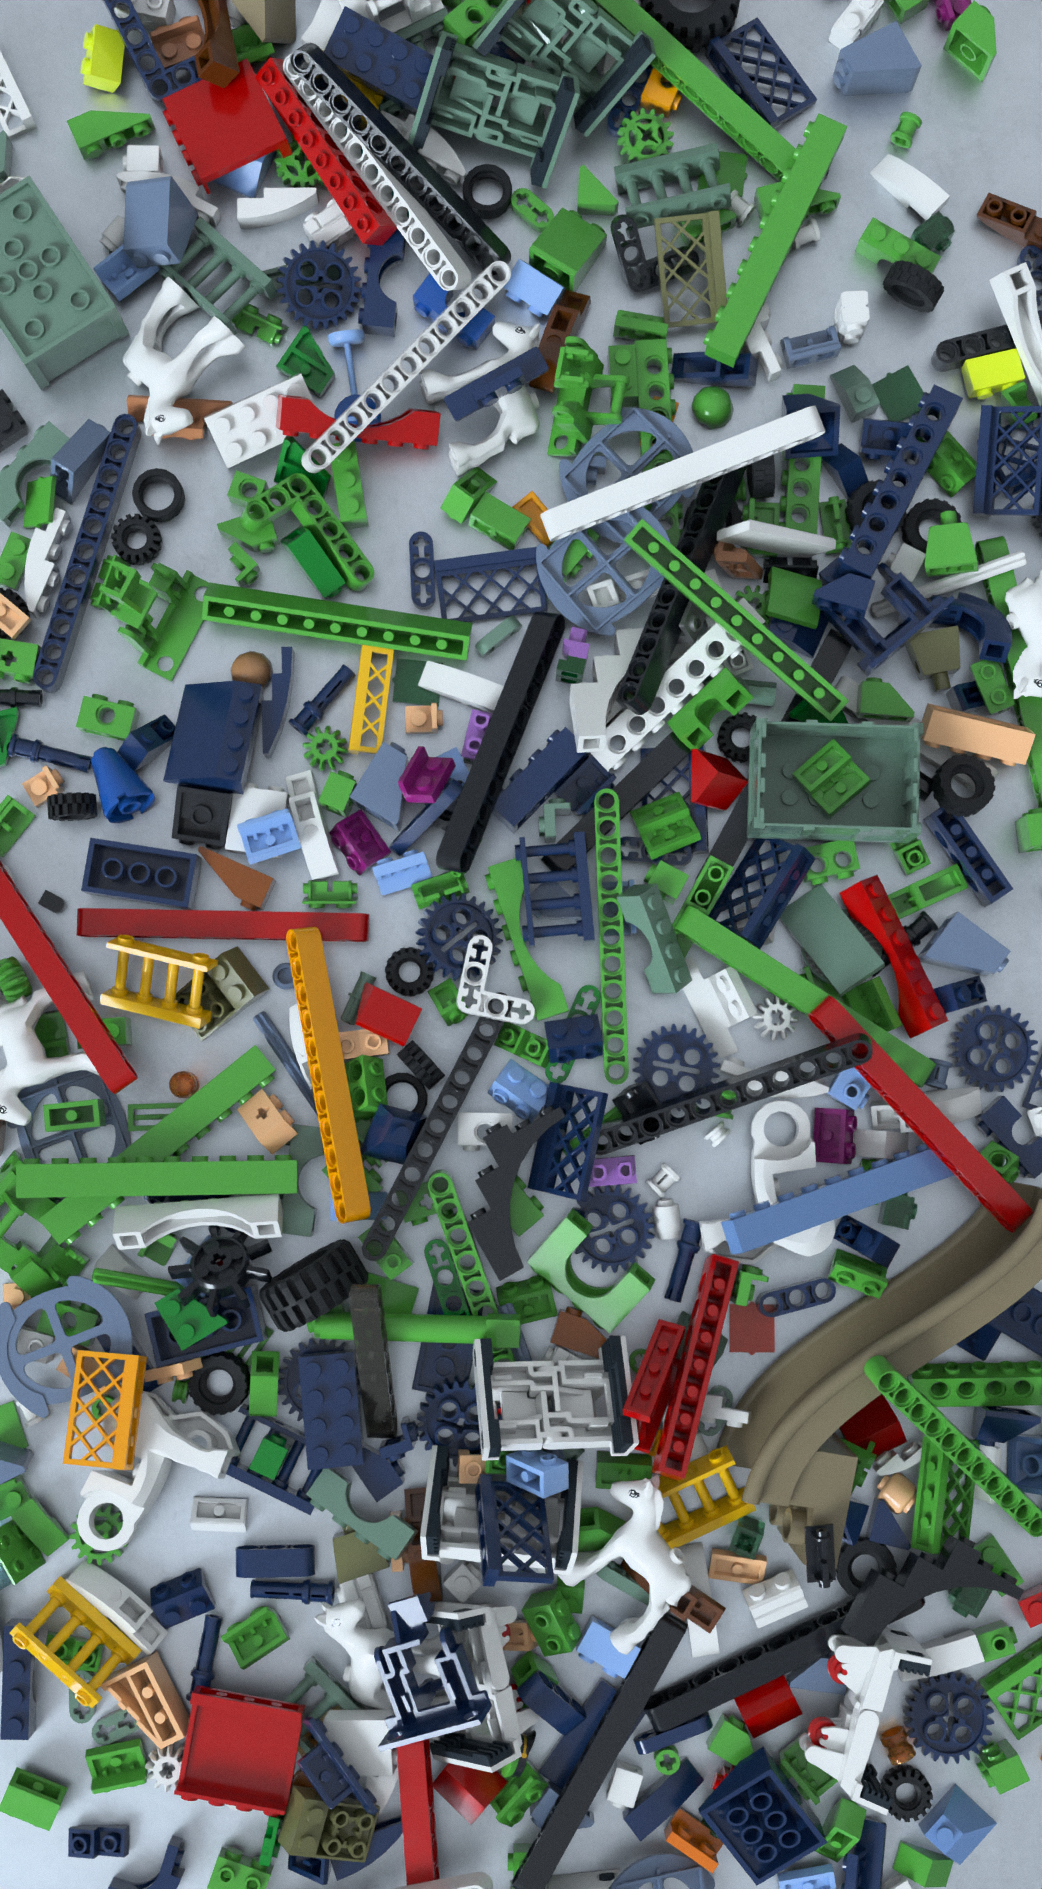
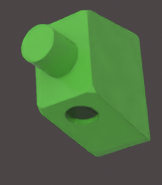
M955 511L942 512L940 514L941 525L929 527L925 558L927 577L978 571L977 557L968 523H957V513Z

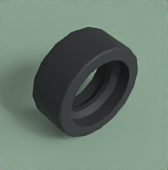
M492 164L479 165L468 172L463 181L462 189L463 200L481 219L490 220L505 213L511 204L512 184L507 173L502 168ZM483 179H493L499 182L503 189L501 199L491 205H483L476 202L472 195L474 184Z
M155 468L147 470L139 475L133 485L132 497L134 504L142 516H147L149 520L160 523L170 521L180 513L184 506L185 495L181 483L174 474L165 469ZM155 481H165L170 484L174 492L172 503L162 510H152L147 507L143 499L145 488Z
M395 1073L385 1079L386 1092H388L392 1085L399 1082L412 1085L418 1095L417 1104L412 1112L423 1114L427 1106L428 1097L424 1084L417 1077L408 1073Z

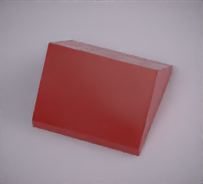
M692 749L691 802L716 810L726 811L746 786L748 780L727 758L699 749Z
M366 982L362 991L356 1025L404 1046L422 1008Z
M883 1394L872 1400L839 1427L845 1440L865 1450L870 1441L875 1442L872 1453L876 1454V1458L884 1451H890L907 1442L900 1421Z
M784 1675L734 1698L753 1738L803 1714Z
M448 1763L433 1782V1788L472 1825L509 1781L498 1771L490 1773Z

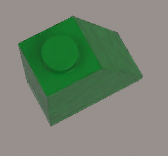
M300 525L280 540L283 547L320 596L332 598L341 592V586L346 582L307 528Z

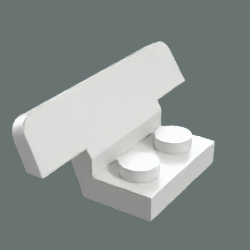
M693 956L686 959L685 962L692 981L683 990L708 1042L713 1043L711 1047L713 1052H718L717 1057L719 1058L739 1052L728 1027L758 1013L738 972L732 967H728L703 979Z

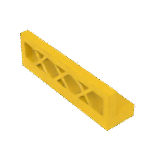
M362 645L348 754L358 755L359 752L376 754L382 745L394 649ZM372 653L388 655L387 664L379 671L371 663ZM370 669L374 672L371 677H369ZM386 670L384 680L380 674ZM377 677L384 685V688L380 694L374 697L367 688L368 683ZM367 695L371 699L368 703H366ZM382 697V703L380 705L377 700ZM374 703L380 711V717L373 723H370L365 717L364 712L367 707ZM364 720V722L367 724V727L362 730ZM377 723H379L378 732L374 728ZM370 729L377 737L376 748L360 746L361 736Z

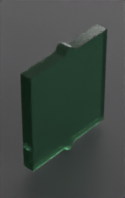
M908 365L892 374L890 372L887 373L885 378L872 384L880 401V406L889 421L901 422L908 417L911 419L913 413L916 414L921 411L922 408L918 407V404L924 392Z
M397 658L396 674L392 678L394 683L393 702L425 706L437 703V707H439L440 695L418 686L427 661Z

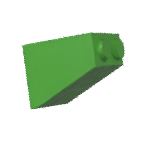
M562 207L529 248V264L566 288L565 291L576 292L606 246L607 234L599 225L595 223L589 224L584 221L582 216L576 211H568Z

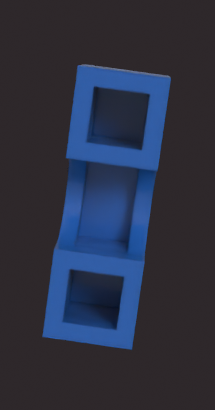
M429 273L413 294L414 308L421 316L425 318L429 316L435 320L447 308L448 302L453 297V290H443L431 273ZM482 308L457 333V340L467 348L471 346L478 350L492 331V327L495 324V316ZM465 312L457 313L460 317H465ZM438 324V327L447 333L445 326Z

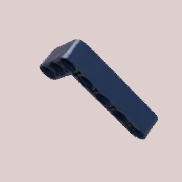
M102 0L153 100L163 102V98L203 80L198 77L195 55L166 70L164 69L131 0ZM118 5H125L129 9L130 14L126 18H119L114 12L115 8ZM130 31L140 32L143 39L139 44L129 42L127 35ZM144 56L152 57L155 61L154 68L150 70L142 68L140 65L141 58ZM179 70L189 72L191 79L188 83L178 82L176 73ZM155 82H164L168 91L164 95H157L152 88Z

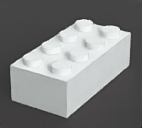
M301 373L295 374L203 417L227 468L283 443L286 435L282 434L283 430L276 428L279 394L306 397L315 405Z

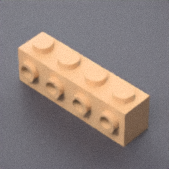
M927 703L921 721L923 723V735L921 738L925 745L939 748L940 745L950 747L949 750L959 754H965L966 751L973 752L976 757L984 760H990L991 757L1000 759L1001 763L1009 766H1015L1016 763L1026 765L1036 735L1028 727Z

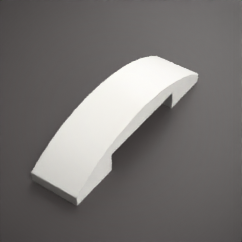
M650 569L625 576L624 578L633 588L639 589L645 582ZM612 579L590 585L586 588L592 607L614 606L624 602L627 597L624 591ZM659 588L649 598L657 596Z
M702 1542L685 1544L678 1547L685 1556L683 1564L691 1577L692 1585L712 1598ZM687 1619L692 1657L719 1654L716 1625L709 1634Z

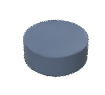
M290 963L279 964L274 969L272 975L275 985L283 990L293 989L294 983Z

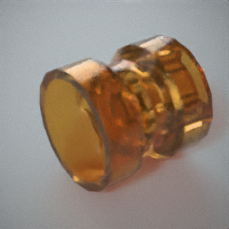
M186 1071L175 1073L169 1082L171 1093L178 1098H190L200 1088L198 1077Z
M904 1726L890 1728L879 1736L883 1747L888 1750L887 1756L891 1765L903 1764L916 1755L913 1745L907 1741L908 1734Z

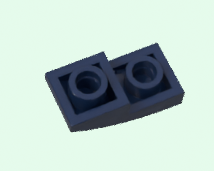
M83 1825L69 1828L68 1857L94 1859L100 1855L124 1858L129 1854V1826Z

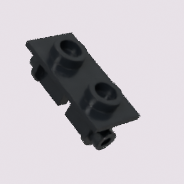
M769 556V559L763 560V583H768V574L772 566L817 579L819 569L817 560H812V557H793L792 565H788L787 557Z
M833 1524L804 1526L807 1583L817 1582L820 1588H829L830 1583L836 1580Z

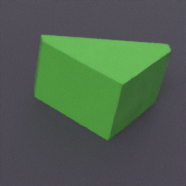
M583 164L579 168L577 213L582 215H616L618 213L619 201Z
M900 1840L892 1868L924 1888L946 1887L954 1861L946 1855Z

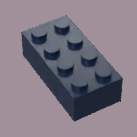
M346 6L324 50V53L347 77L412 113H416L434 55Z
M566 727L561 732L558 729L555 730L547 739L546 747L542 751L537 749L529 757L528 766L524 770L521 768L516 770L509 778V786L505 790L501 789L492 813L513 834L588 757V752L577 753L575 735Z
M90 838L81 891L90 895L193 910L202 858L192 853Z
M256 1285L243 1288L247 1292L251 1305L247 1309L238 1302L235 1294L221 1297L217 1314L226 1317L229 1323L183 1351L160 1312L155 1310L145 1313L157 1368L268 1339ZM208 1297L198 1299L197 1301L207 1305Z
M356 1349L301 1354L298 1357L308 1470L364 1465L365 1449Z

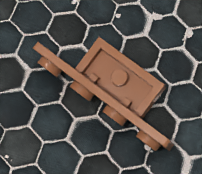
M128 395V414L133 416L137 422H144L146 405L150 396ZM191 398L176 400L173 407L189 410L193 416V423L162 438L203 439L207 427L203 417L231 405L233 402Z

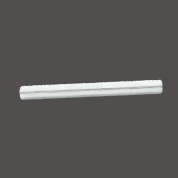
M1020 550L978 565V571L953 574L916 587V589L928 600L932 598V595L939 596L1027 564V558L1024 551ZM887 599L871 604L873 615L876 618L897 611Z

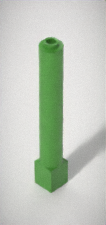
M329 1311L315 1319V1333L320 1334V1339L463 1344H474V1339L491 1338L492 1347L519 1348L521 1343V1314L488 1313L487 1316Z

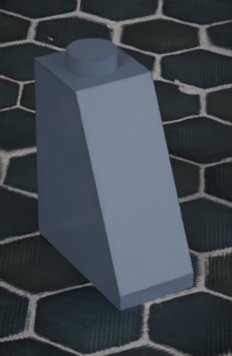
M88 419L51 458L50 476L57 477L55 495L70 504L76 500L102 460L110 436V432L103 425Z

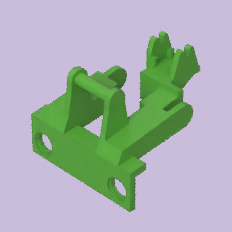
M568 336L565 339L566 347H560L554 387L559 388L556 406L552 409L554 419L547 452L549 456L577 457L581 451L582 444H586L591 439L593 425L621 424L623 419L621 410L625 388L629 385L630 381L626 376L602 374L604 365L598 358V354L589 347L584 339ZM615 387L610 413L588 412L592 389ZM561 436H567V445L563 449H557V439Z
M114 560L112 566L122 572V575L126 576V580L121 589L115 587L112 590L101 585L99 590L101 593L119 602L116 609H112L110 615L122 621L126 627H119L117 632L136 650L142 652L138 661L141 667L172 682L204 622L202 620L203 601L196 599L195 592L200 587L207 588L209 582L195 576L189 570H186L182 578L177 571L161 563H153L151 569L154 571V574L148 583L140 579L141 575L136 569ZM158 596L167 601L169 605L155 629L151 625L153 618L149 611ZM170 657L173 660V667L169 671H162L159 668L158 663L161 658Z
M14 1150L0 1167V1207L6 1202L10 1208L0 1221V1268L9 1274L16 1268L14 1264L18 1266L31 1256L42 1268L49 1272L56 1282H61L63 1286H68V1277L78 1275L90 1260L88 1256L71 1245L63 1248L52 1235L39 1252L21 1240L16 1245L3 1236L18 1216H23L24 1213H27L40 1222L39 1218L59 1203L52 1197L16 1198V1164H23L19 1153Z

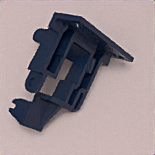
M839 557L819 572L822 587L844 576L838 573L841 563L838 562ZM881 562L877 569L889 583L882 589L881 594L900 613L899 626L883 638L865 618L849 619L844 617L841 612L834 610L831 612L823 611L827 620L863 657L857 663V666L868 677L948 610L955 601V598L951 595L944 601L939 595L929 603L901 572L896 575L885 563Z
M430 1592L421 1595L416 1594L389 1602L388 1604L395 1637L390 1638L385 1646L375 1648L374 1659L395 1715L385 1718L388 1732L378 1746L380 1752L481 1725L492 1707L487 1691H479L463 1644L456 1643L454 1634L449 1627L440 1630L439 1636L443 1650H440L434 1659L440 1678L435 1680L433 1678L425 1679L418 1686L413 1672L416 1660L411 1647L421 1645L429 1634L425 1622L431 1618L435 1608V1603L430 1602ZM445 1689L449 1701L431 1706L436 1692Z

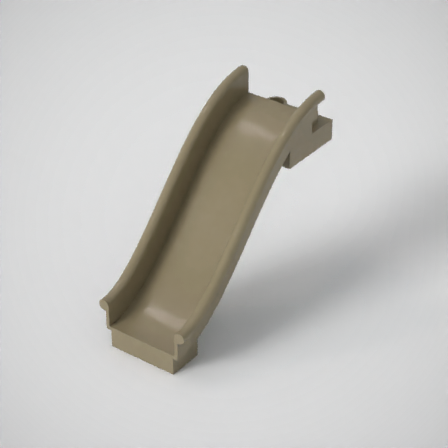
M1016 1182L1008 1183L1033 1211V1214L1014 1233L1006 1230L981 1204L975 1213L948 1239L910 1267L888 1280V1285L879 1299L865 1295L787 1350L757 1378L734 1408L752 1411L751 1421L748 1424L743 1423V1428L731 1427L725 1424L717 1448L727 1445L736 1463L733 1466L751 1469L742 1501L753 1505H758L760 1502L770 1504V1524L777 1526L783 1541L789 1544L804 1565H806L804 1526L833 1524L835 1569H837L858 1457L834 1432L859 1410L882 1394L864 1373L866 1362L873 1356H883L907 1377L980 1329L1030 1291L1042 1279L1041 1187Z

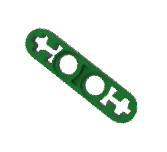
M585 985L580 988L567 1018H572L576 1014L588 1015L583 1010L575 1009V1006L578 1004L582 1007L584 998L581 997L582 992L587 993L589 990L594 992L593 996L596 998V1001H590L587 1009L592 1010L591 1015L595 1014L601 999L598 988L592 985ZM549 1060L545 1069L547 1079L554 1083L565 1081L575 1060H571L569 1065L563 1063L561 1070L565 1074L564 1076H558L557 1079L552 1078L553 1073L549 1069L551 1066L556 1067L558 1062L550 1063Z
M441 1239L429 1241L425 1246L424 1254L444 1315H460L465 1311L466 1315L471 1316L447 1243ZM433 1244L444 1248V1252L441 1253L442 1262L448 1259L450 1265H441L436 1269L433 1268L432 1264H438L436 1256H430L429 1251L433 1249ZM446 1269L453 1274V1281L449 1285L439 1283L437 1276L441 1270ZM458 1296L462 1301L461 1308L457 1311L449 1310L446 1306L448 1297Z

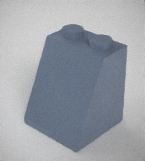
M896 20L840 49L833 73V80L837 88L842 89L845 96L908 93L913 90L922 65Z
M172 176L127 182L123 250L136 268L178 264L182 261L198 213Z
M383 742L350 795V799L353 805L399 832L402 828L405 797L399 788L398 781L409 761L407 754L404 753V748L394 742H391L390 745Z
M958 911L947 916L919 953L918 958L920 962L986 976L995 974L997 971L1000 973L1009 962V959L1006 957L1011 951Z

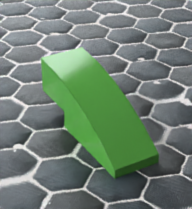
M954 864L889 894L888 897L900 920L969 887L958 864Z

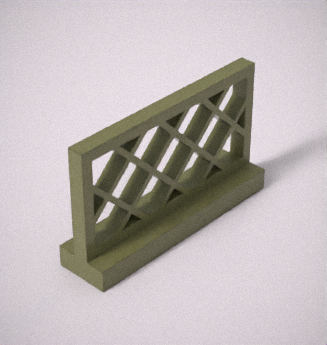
M719 210L654 219L663 322L668 324V328L718 323L714 320L720 306L725 307L727 304ZM693 220H701L702 232L697 239L684 230L689 222ZM676 222H685V224L681 227ZM671 223L679 230L671 242L661 235L660 224ZM681 233L693 242L685 254L672 245ZM702 236H703V244H704V246L699 242V240L702 238ZM662 242H664V243L667 245V247L664 249V251H663ZM695 245L703 250L705 254V259L699 267L687 257ZM669 248L681 257V260L673 270L664 263L663 256ZM684 260L696 270L687 282L675 272ZM704 265H706V273L701 269ZM665 269L670 273L667 278L665 277ZM698 272L707 279V287L702 294L690 285ZM672 275L684 285L676 297L669 293L666 288V283ZM686 288L698 296V299L690 309L678 300ZM707 291H708V298H709V300H707V299L704 297V295L707 293ZM667 296H668L670 299H672V302L669 304V306H668V298H667ZM700 300L709 306L710 318L700 319L692 312ZM676 303L687 313L681 321L670 322L669 310ZM689 315L694 318L693 320H686Z

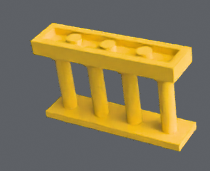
M118 935V937L107 942L106 948L118 950L119 953L115 986L101 994L100 1004L198 1029L211 1021L212 1011L204 1010L200 1003L204 972H208L218 966V960L211 959L209 955L204 953L190 954L137 941L130 935ZM129 953L143 956L140 992L137 993L128 991L126 987ZM154 959L168 963L165 997L163 999L153 997V994L150 993ZM179 966L194 969L190 1003L188 1005L180 1004L175 999Z
M727 1445L714 1449L710 1453L689 1462L685 1479L677 1481L664 1476L659 1477L660 1484L658 1489L662 1492L663 1498L669 1497L678 1516V1519L665 1525L661 1521L657 1530L671 1549L674 1547L678 1548L756 1511L753 1504L742 1501L745 1487L737 1489L728 1469L736 1463ZM718 1473L728 1495L713 1502L703 1479ZM694 1485L703 1507L688 1513L678 1491Z
M59 1576L46 1591L50 1595V1600L26 1627L19 1622L9 1634L13 1636L12 1639L18 1647L27 1649L75 1693V1698L79 1703L93 1708L102 1699L96 1692L117 1665L119 1663L130 1664L142 1650ZM63 1606L70 1613L71 1618L49 1644L45 1646L34 1634L58 1607ZM79 1625H83L91 1632V1637L66 1665L55 1655V1652ZM99 1644H104L111 1650V1657L87 1684L75 1672Z

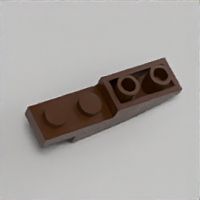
M988 193L977 213V218L997 233L1020 246L1034 245L1042 251V218L1036 216L1037 211Z
M566 290L560 304L554 305L538 348L549 367V371L530 381L529 387L551 393L555 392L554 381L560 347H566V337H576L591 304L590 296Z
M426 1487L404 1489L406 1508L404 1520L418 1530V1533L407 1548L413 1595L430 1592V1602L443 1601L440 1562L422 1559L420 1533Z
M623 1559L620 1564L640 1587L650 1594L649 1582L646 1578L633 1570ZM691 1585L690 1591L681 1596L677 1607L670 1605L669 1611L684 1622L686 1618L710 1634L726 1608Z

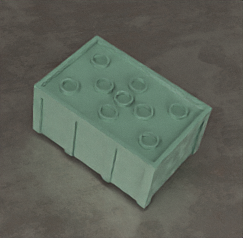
M29 175L0 194V328L42 390L50 385L49 382L117 338L120 337L122 339L129 335V332L115 304Z
M756 718L749 733L747 838L887 843L911 842L921 834V822H919L920 737L923 735V723H912L909 726L877 725L869 721H862L860 724L818 723V720L782 722L768 721V718ZM834 739L852 757V761L871 779V783L830 818L802 788L792 773Z

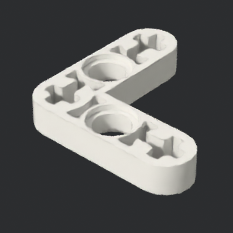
M483 935L473 937L467 946L457 994L458 1008L467 1014L519 1025L529 1023L535 1014L534 1006L530 1001L484 991L492 954V943L488 937ZM479 941H483V946L487 947V951H483L480 957V961H486L485 965L479 962H469V957L475 959L477 952L476 949L472 948V945H477ZM471 967H477L482 972V978L477 982H472L467 977V970ZM464 983L471 987H480L479 992L475 989L473 991L472 999L476 1000V1004H472L470 1008H466L465 1002L461 1001L462 997H467L469 988H463ZM498 999L502 1002L503 1010L501 1013L493 1014L489 1011L488 1003L490 1000ZM508 1001L513 1002L511 1008L515 1009L525 1005V1010L529 1011V1015L519 1019L518 1013L510 1012V1018L505 1017L508 1010Z

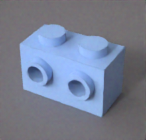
M518 259L511 271L510 280L503 286V288L508 290L506 296L517 303H520L522 299L530 304L528 310L539 317H542L543 314L551 315L554 305L558 303L566 289L522 259Z
M853 1067L837 1073L829 1085L828 1093H824L848 1109L856 1111L858 1107L862 1109L868 1101L870 1095L867 1092L871 1085Z
M518 1450L506 1455L507 1482L543 1499L569 1489L568 1462L557 1458L555 1454L546 1453L542 1450Z
M591 1615L581 1638L576 1644V1651L579 1652L578 1656L590 1664H593L595 1661L602 1665V1670L614 1678H617L619 1675L625 1679L641 1650L640 1643L636 1644L635 1648L627 1655L618 1652L610 1640V1633L615 1628Z

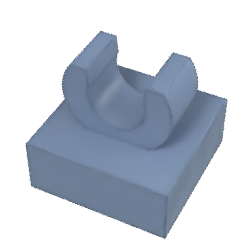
M593 456L587 470L586 485H596L597 474L605 475L606 456Z

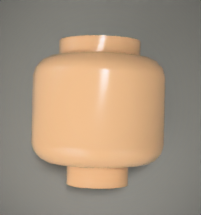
M899 1472L894 1473L891 1477L885 1475L877 1486L881 1490L878 1499H883L894 1514H901L902 1512L907 1514L916 1502L917 1486Z

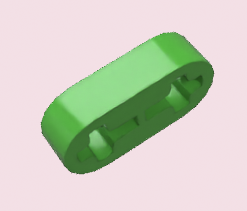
M519 188L513 192L511 207L514 213L535 231L542 233L554 218L551 208L527 188ZM518 198L521 200L527 198V205L530 209L525 204L518 206ZM535 212L541 217L547 215V222L541 221L538 223Z

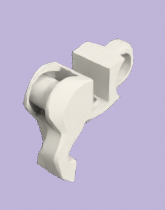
M775 1100L764 1104L756 1112L751 1122V1135L754 1140L751 1152V1182L756 1204L769 1200L770 1204L778 1202L776 1195H780V1186L778 1179L773 1178V1174L816 1167L815 1142L810 1137V1122L806 1112L799 1105L790 1101ZM778 1111L789 1114L795 1120L797 1126L794 1139L784 1146L771 1144L764 1134L766 1119ZM730 1218L699 1221L702 1237L701 1246L704 1251L739 1261L742 1264H755L779 1247L807 1257L822 1253L831 1245L836 1232L835 1222L832 1220L745 1253L731 1254L721 1225L722 1221Z
M143 1391L135 1456L141 1458L142 1461L136 1465L132 1475L133 1479L110 1470L91 1471L80 1493L86 1500L78 1514L77 1525L79 1535L86 1544L95 1550L112 1551L122 1548L131 1541L137 1531L138 1522L143 1516L148 1515L167 1480L172 1461L195 1467L202 1472L211 1474L217 1479H224L232 1457L240 1456L241 1454L234 1434L206 1412L176 1415L157 1394ZM120 1395L110 1403L112 1407L120 1401ZM112 1414L104 1420L103 1429L110 1435L116 1430L117 1421ZM202 1436L207 1440V1448L199 1445L192 1439ZM106 1503L116 1505L123 1515L122 1528L111 1539L102 1537L95 1529L94 1524L96 1512Z

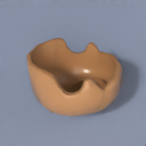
M255 651L240 654L231 667L233 681L261 684L262 689L266 687L271 674H273L271 661L264 654Z

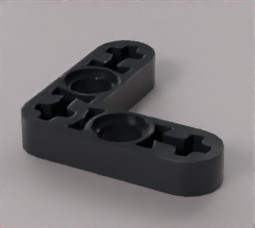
M624 214L616 216L612 220L610 228L626 284L636 292L660 285L659 276L656 274L657 256L646 260L635 222ZM622 222L629 225L626 228V234L628 238L633 240H625L624 235L618 231L621 228ZM631 246L636 247V257L633 260H626L624 258L625 250ZM682 246L677 249L685 254L690 247ZM692 249L688 255L692 257L690 260L698 266L699 256ZM673 250L666 252L663 256L664 262L672 270L675 266L671 259L673 258L676 262L681 260V257ZM682 262L675 272L679 276H683L695 269L691 265H685ZM636 266L637 272L643 276L640 278L639 284L632 281L636 276L631 267ZM668 271L665 274L666 278L670 274ZM672 275L668 281L675 279V277Z

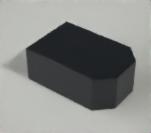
M48 890L44 891L38 904L56 914L62 913L66 907L64 899Z

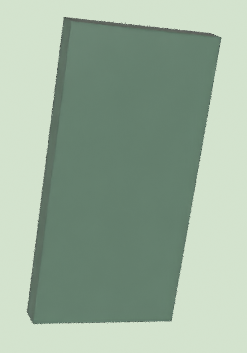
M821 883L788 905L779 918L840 997L885 967L882 959Z

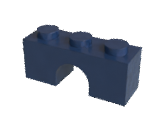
M998 1096L982 1110L981 1114L975 1116L979 1122L977 1127L986 1137L991 1135L997 1144L1019 1157L1018 1169L1020 1170L1019 1174L1023 1178L1027 1176L1028 1178L1035 1179L1042 1173V1137L1034 1136L1023 1145L1017 1143L1012 1135V1127L1022 1115L1005 1096Z

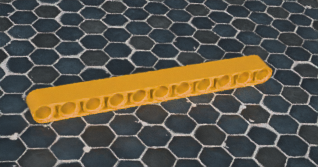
M317 927L289 929L286 934V944L335 1214L338 1221L342 1224L365 1220L370 1217L371 1207L321 934Z

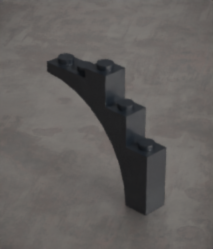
M551 1105L538 1113L541 1118L531 1123L528 1118L514 1126L517 1131L513 1134L507 1124L502 1127L500 1122L485 1130L487 1136L483 1137L499 1167L494 1169L490 1165L477 1172L480 1177L475 1181L491 1209L486 1211L482 1207L470 1214L472 1220L468 1221L467 1224L499 1281L524 1268L515 1247L510 1223V1201L513 1184L520 1165L532 1145L548 1128L565 1117L560 1107L555 1109Z
M949 1535L937 1559L922 1551L919 1556L910 1551L898 1576L884 1568L880 1572L871 1568L840 1629L865 1645L874 1646L883 1630L900 1612L917 1600L933 1593L957 1587H980L999 1591L1019 1600L1024 1590L1015 1585L1017 1579L1002 1571L999 1576L992 1572L994 1566L980 1559L982 1553L974 1549L975 1542L960 1535L959 1539Z

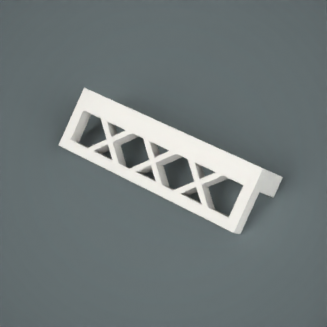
M0 50V92L11 96L8 107L0 105V123L9 139L12 140L36 129L37 126ZM11 115L20 117L24 123L12 130H9L7 125Z

